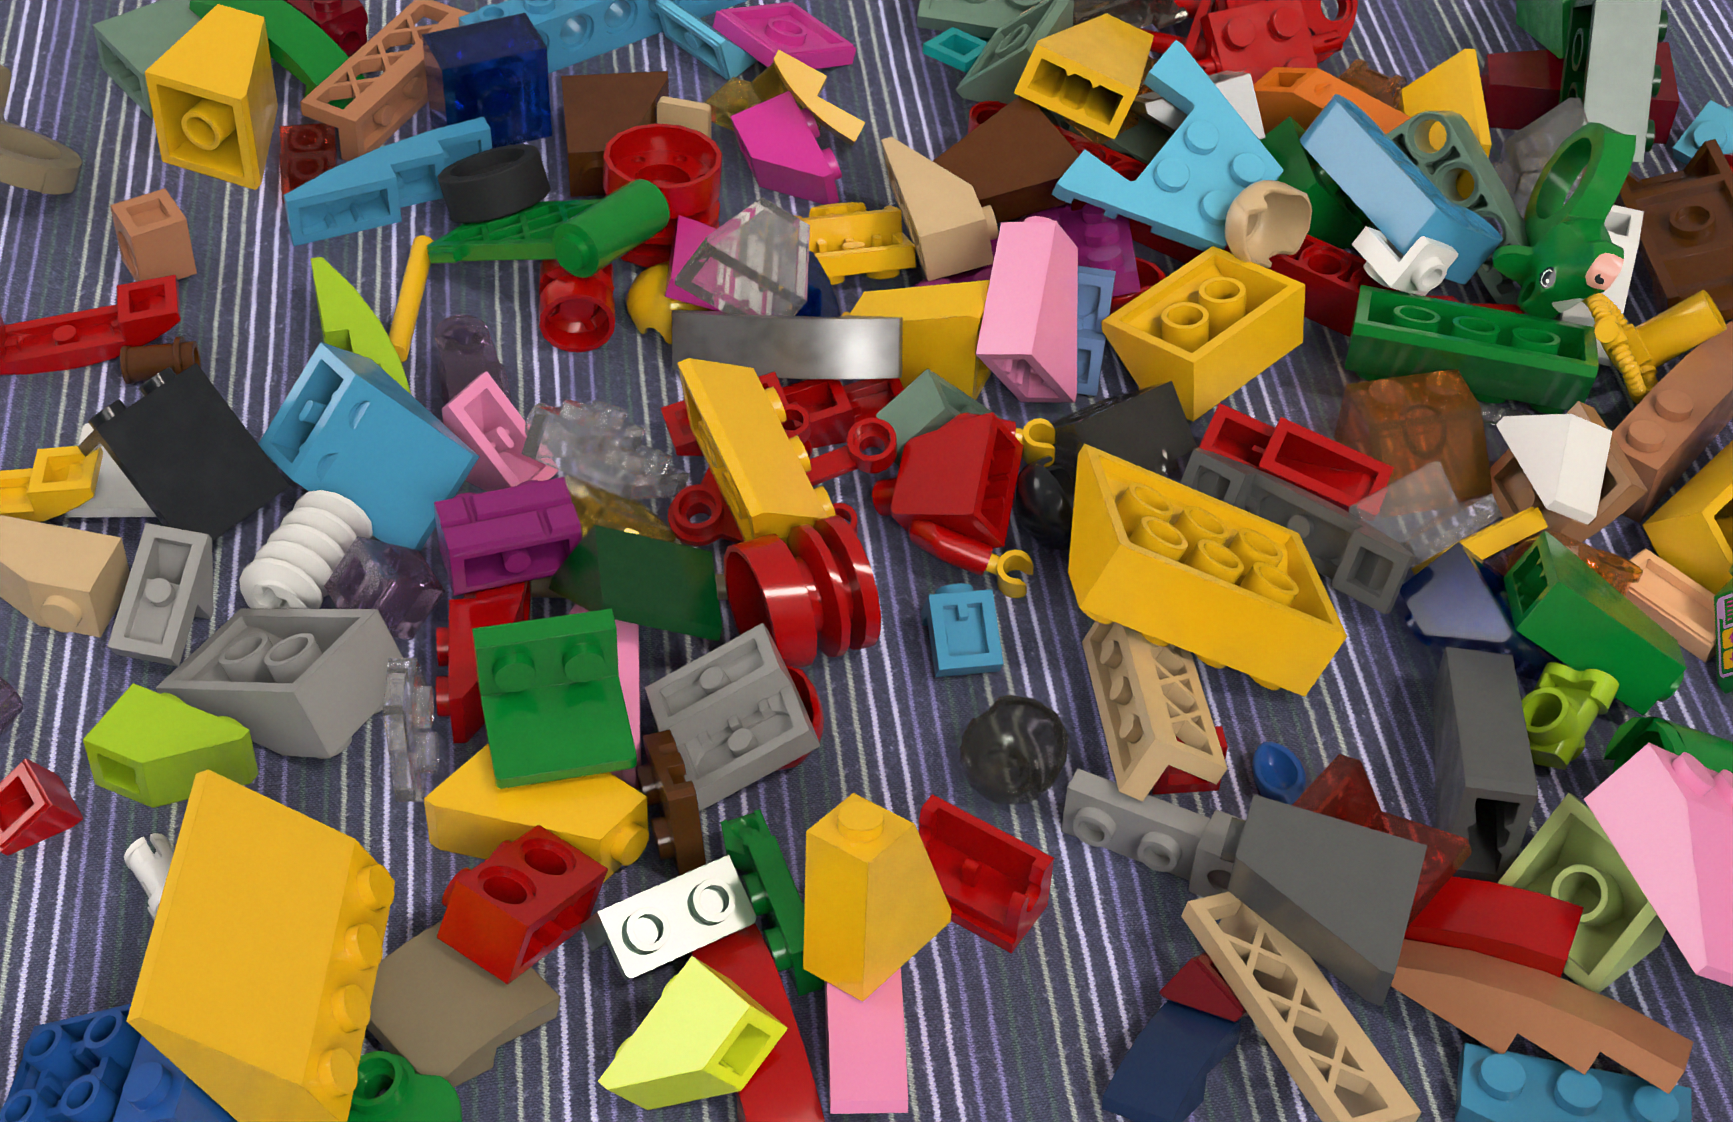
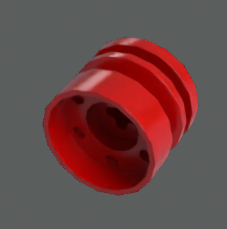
M657 123L635 126L617 133L606 144L603 156V188L606 196L630 181L636 179L648 180L656 185L664 194L670 212L668 225L661 232L620 257L622 260L649 268L669 261L672 235L679 215L719 230L720 203L718 198L721 189L722 152L714 140L700 131L681 125Z
M835 515L816 520L813 527L809 524L792 527L787 537V545L776 534H768L727 547L724 555V579L730 609L739 636L763 623L768 629L785 665L799 669L812 665L817 655V647L827 657H838L845 655L848 648L851 650H861L876 644L881 631V610L878 590L863 546L850 524L841 516Z

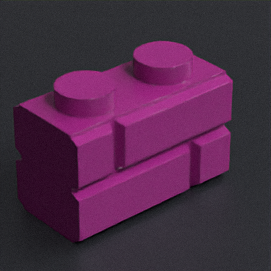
M564 477L545 481L528 480L514 487L478 494L471 492L462 493L452 499L434 502L439 549L445 569H447L453 596L553 576L582 540L581 524L574 504L571 501V495Z

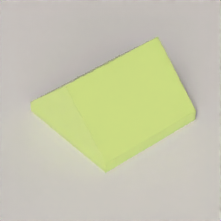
M1570 793L1565 796L1498 881V884L1538 892L1584 907L1563 973L1579 986L1596 993L1603 991L1657 948L1666 931V927L1590 808Z

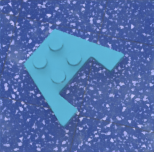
M1175 40L1149 71L1143 84L1187 114V118L1135 181L1127 180L1084 149L1056 183L1052 195L1068 203H1072L1073 198L1100 207L1106 210L1104 216L1115 219L1119 214L1152 226L1151 233L1201 251H1206L1212 246L1224 250L1228 245L1224 233L1226 214L1233 200L1243 189L1255 182L1262 180L1278 181L1284 170L1183 44Z

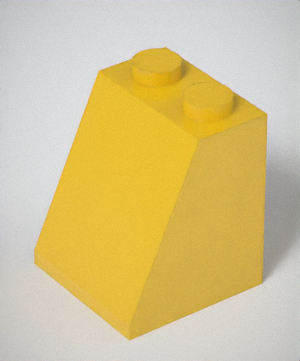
M217 4L145 71L161 159L164 163L256 190L262 184L278 109L265 17Z

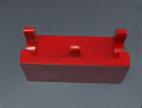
M932 794L921 808L918 832L951 908V921L1012 954L1048 906L1054 857Z

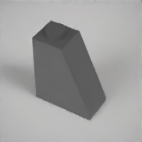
M1254 794L1246 821L1232 817L1220 859L1234 863L1227 890L1367 1002L1383 1006L1396 972L1428 845Z

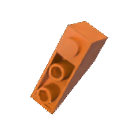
M1273 67L1254 84L1265 135L1289 116L1306 131L1335 94L1341 95L1357 105L1385 134L1411 118L1319 68Z

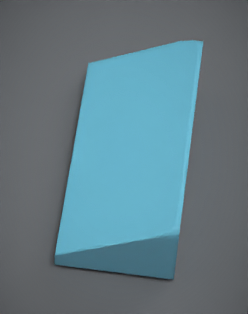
M655 0L665 37L726 80L732 81L756 62L753 56L691 12L671 0Z

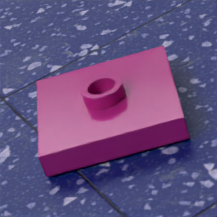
M793 2L721 9L716 11L713 23L715 30L776 74L778 73L774 67L773 59L778 49L813 69L851 65L857 49L848 40Z

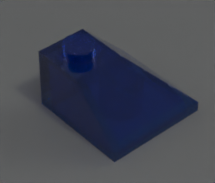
M1460 542L1456 543L1402 585L1400 593L1410 610L1404 616L1405 621L1414 635L1426 646H1430L1435 642L1443 649L1445 647L1512 655L1516 675L1535 681L1539 680L1547 663L1557 662L1566 665L1515 630L1503 579L1504 576Z

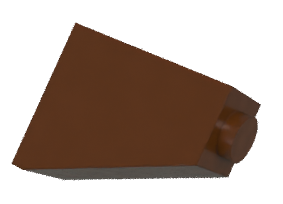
M668 71L561 76L570 197L606 195L603 188V156L606 144L617 133L632 127L657 124V103L662 96L669 97Z
M1018 96L934 159L933 162L971 184L981 207L991 205L996 222L1000 223L1069 204L1053 196L1052 192L1059 179L1079 157V153L1034 102ZM1073 198L1072 202L1080 201L1078 199Z

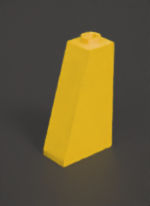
M1106 13L1040 39L1033 49L1014 93L1115 140L1138 93L1154 35Z

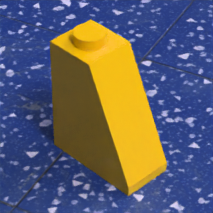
M990 280L865 291L851 312L845 311L841 315L903 317L902 377L899 379L904 389L926 369H930L976 400L991 374V370L976 355Z
M489 744L484 746L424 798L429 842L439 850L481 859H488L494 850L505 840L513 842L537 825H540L608 868L604 879L605 882L622 865L629 866L641 856L649 841L647 796L610 772L500 789L495 784Z
M852 793L806 831L803 969L863 1002L951 922L952 911L916 825Z

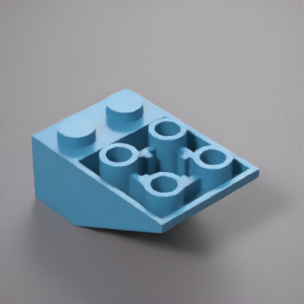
M323 342L319 343L258 443L264 453L290 479L306 490L334 492L353 501L370 519L373 530L372 535L406 559L412 561L416 559L436 527L434 502L455 497L480 457L372 359Z

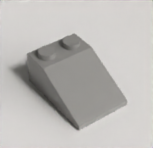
M241 608L167 676L156 689L160 694H173L187 705L212 715L228 716L235 719L245 728L250 729L253 742L278 754L327 759L341 753L351 744L353 734L372 715L380 712L391 703L393 699L392 694L412 673L378 609Z

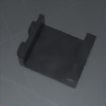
M197 363L177 376L170 367L159 372L138 388L144 397L128 408L120 399L105 407L88 421L94 430L78 446L85 457L103 446L164 526L208 534L212 538V542L265 506L289 487L288 483Z

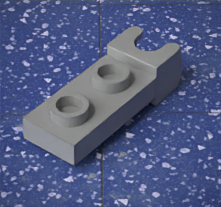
M1077 769L1067 787L1061 832L1077 837L1088 845L1103 847L1142 862L1153 870L1168 872L1189 880V892L1201 897H1208L1229 892L1227 888L1234 863L1221 860L1220 857L1232 817L1241 818L1215 810L1210 819L1150 795H1147L1145 800L1141 801L1119 792L1116 782Z

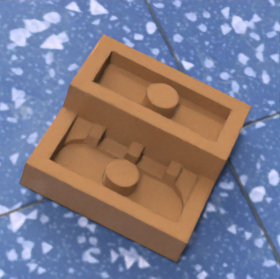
M1580 401L1566 413L1573 414L1608 429L1595 408ZM1613 436L1611 437L1597 515L1588 525L1546 509L1510 448L1480 478L1503 518L1532 506L1534 509L1539 507L1548 527L1518 542L1524 553L1544 530L1570 550L1614 521L1648 491Z

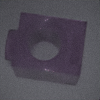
M359 536L356 537L324 585L338 609H378L392 637L412 640L445 593L442 585L419 550Z

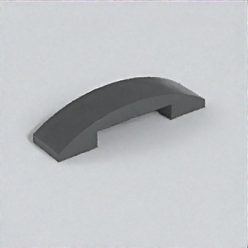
M1201 448L1193 449L1180 484L1298 532L1317 572L1333 579L1331 587L1385 615L1391 613L1415 555L1360 518L1300 487L1225 456Z

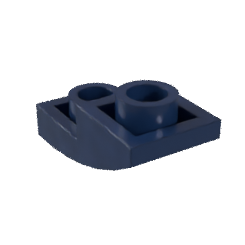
M1168 1000L1148 1022L1125 1055L1103 1095L1102 1109L1128 1118L1131 1122H1183L1204 1101L1207 1074L1239 1043L1241 1019L1235 1022Z

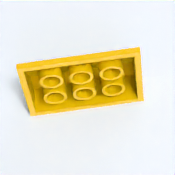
M1084 443L1078 453L1068 564V574L1079 608L1088 617L1099 623L1111 624L1116 622L1138 631L1145 639L1158 646L1166 647L1172 644L1194 653L1202 662L1211 667L1222 669L1228 666L1248 674L1255 682L1267 689L1279 690L1281 687L1305 697L1348 636L1300 534Z
M209 769L196 773L126 1022L238 1122H347L353 1091L358 1082V1066L366 1026L370 1021V1006L378 966L383 956L382 946L390 906L394 900V879L390 876L388 870L379 864L355 838Z

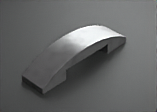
M673 310L672 368L673 370H679L678 362L693 358L754 368L758 377L775 371L778 378L790 379L901 378L903 317L844 315L836 318L732 314V312Z

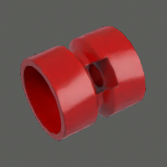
M557 259L542 260L539 272V328L543 337L551 345L567 352L582 353L595 350L608 342L615 328L614 268L612 263L592 276L581 278L566 271L558 263Z

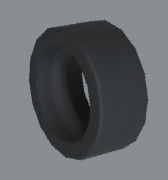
M528 144L508 145L473 154L444 168L437 176L452 221L459 223H478L514 214L541 201L551 190L540 153L536 146Z

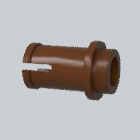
M183 336L175 337L173 343L137 347L123 346L120 350L121 372L126 384L148 381L168 367L173 370L176 376L195 363L201 368V356L197 342H186Z

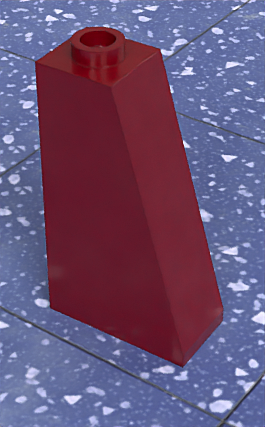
M1669 42L1657 43L1655 65H1660L1661 85L1657 97L1651 98L1649 119L1655 123L1654 143L1667 144L1680 99ZM1548 49L1487 54L1480 78L1489 127L1556 134L1564 59H1559Z

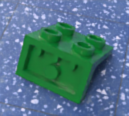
M612 608L472 628L478 687L495 784L498 788L504 789L632 769L637 765L636 749L619 679L617 628Z

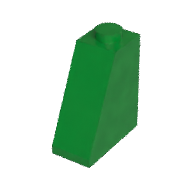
M1544 530L1503 578L1515 630L1576 671L1597 669L1610 674L1619 683L1615 698L1644 716L1657 701L1663 702L1670 698L1683 680L1684 671L1687 669L1677 640L1560 541Z

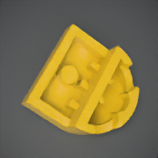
M863 202L834 203L812 207L808 218L793 215L791 218L794 265L804 279H811L813 284H839L845 281V275L866 273V276L872 279H889L899 276L900 269L916 268L915 245L902 232V212L897 207L888 205L882 210L866 211V206Z

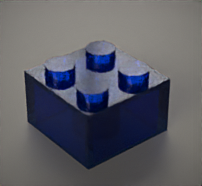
M526 13L422 34L430 119L434 129L484 117L491 128L492 149L552 136L547 47Z

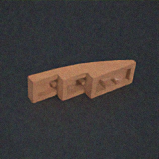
M1404 939L1396 972L1391 983V987L1498 1054H1505L1518 1033L1585 1075L1601 1052L1667 1094H1670L1685 1072L1694 1043L1621 1002L1550 973L1466 949Z

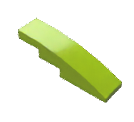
M323 257L310 258L324 343L372 359L411 394L400 357L381 321L358 291Z

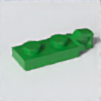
M761 809L754 810V813L729 821L727 819L721 821L726 854L730 856L735 868L748 872V874L741 876L742 885L756 917L766 914L771 928L764 930L763 936L777 971L781 972L788 969L798 996L823 989L822 985H825L824 980L803 969L805 907L775 835L771 836Z

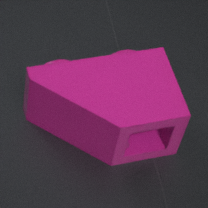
M790 91L730 116L738 146L759 187L823 205L839 202L835 180L842 178L839 164L830 147L824 150L820 149L816 138L820 137V131L813 114L807 108L799 109Z

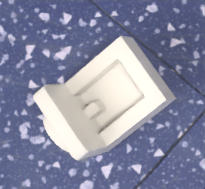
M1367 226L1352 243L1355 249L1367 261L1363 266L1364 270L1375 281L1385 287L1420 296H1426L1430 290L1437 287L1443 281L1447 274V269L1458 257V253L1453 247L1425 236L1420 237L1403 256L1381 231Z

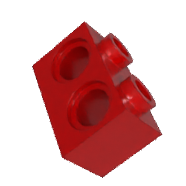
M537 825L513 842L505 840L484 862L472 870L468 867L463 868L453 877L442 897V905L447 908L436 938L508 985L582 929L581 924L591 916L608 868L547 829Z

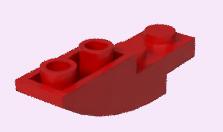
M531 580L464 594V599H449V626L437 627L438 666H448V676H436V705L438 717L450 716L453 744L467 743L485 723L478 687L472 628L530 620Z

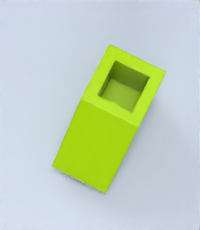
M134 683L83 738L95 785L151 808L189 799L196 773L208 769L241 785L251 784L259 774L250 729L245 728L231 717L212 715L187 705L173 694H160Z

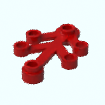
M797 404L784 405L787 421L797 420L802 423L801 427L796 430L784 429L788 439L798 436L802 443H805L811 434L808 411ZM865 418L856 422L848 431L847 445L809 459L811 471L806 472V475L811 485H818L856 469L876 474L889 468L897 456V438L894 428L888 422L879 418ZM869 447H878L883 451L877 455L862 454ZM709 467L701 484L685 487L672 500L668 509V522L672 533L681 542L692 546L708 545L719 538L735 543L744 542ZM833 503L835 514L849 521L850 526L857 535L858 518L856 511L848 504ZM699 513H705L710 516V519L705 522H689L694 515Z

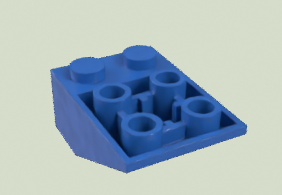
M131 1004L34 1026L30 1038L25 1044L23 1057L7 1100L0 1111V1122L238 1121L126 1022Z

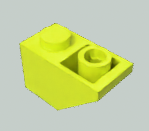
M691 956L682 970L666 984L661 998L634 1034L620 1045L614 1060L598 1082L608 1091L646 1110L742 1091L788 1028L731 979Z

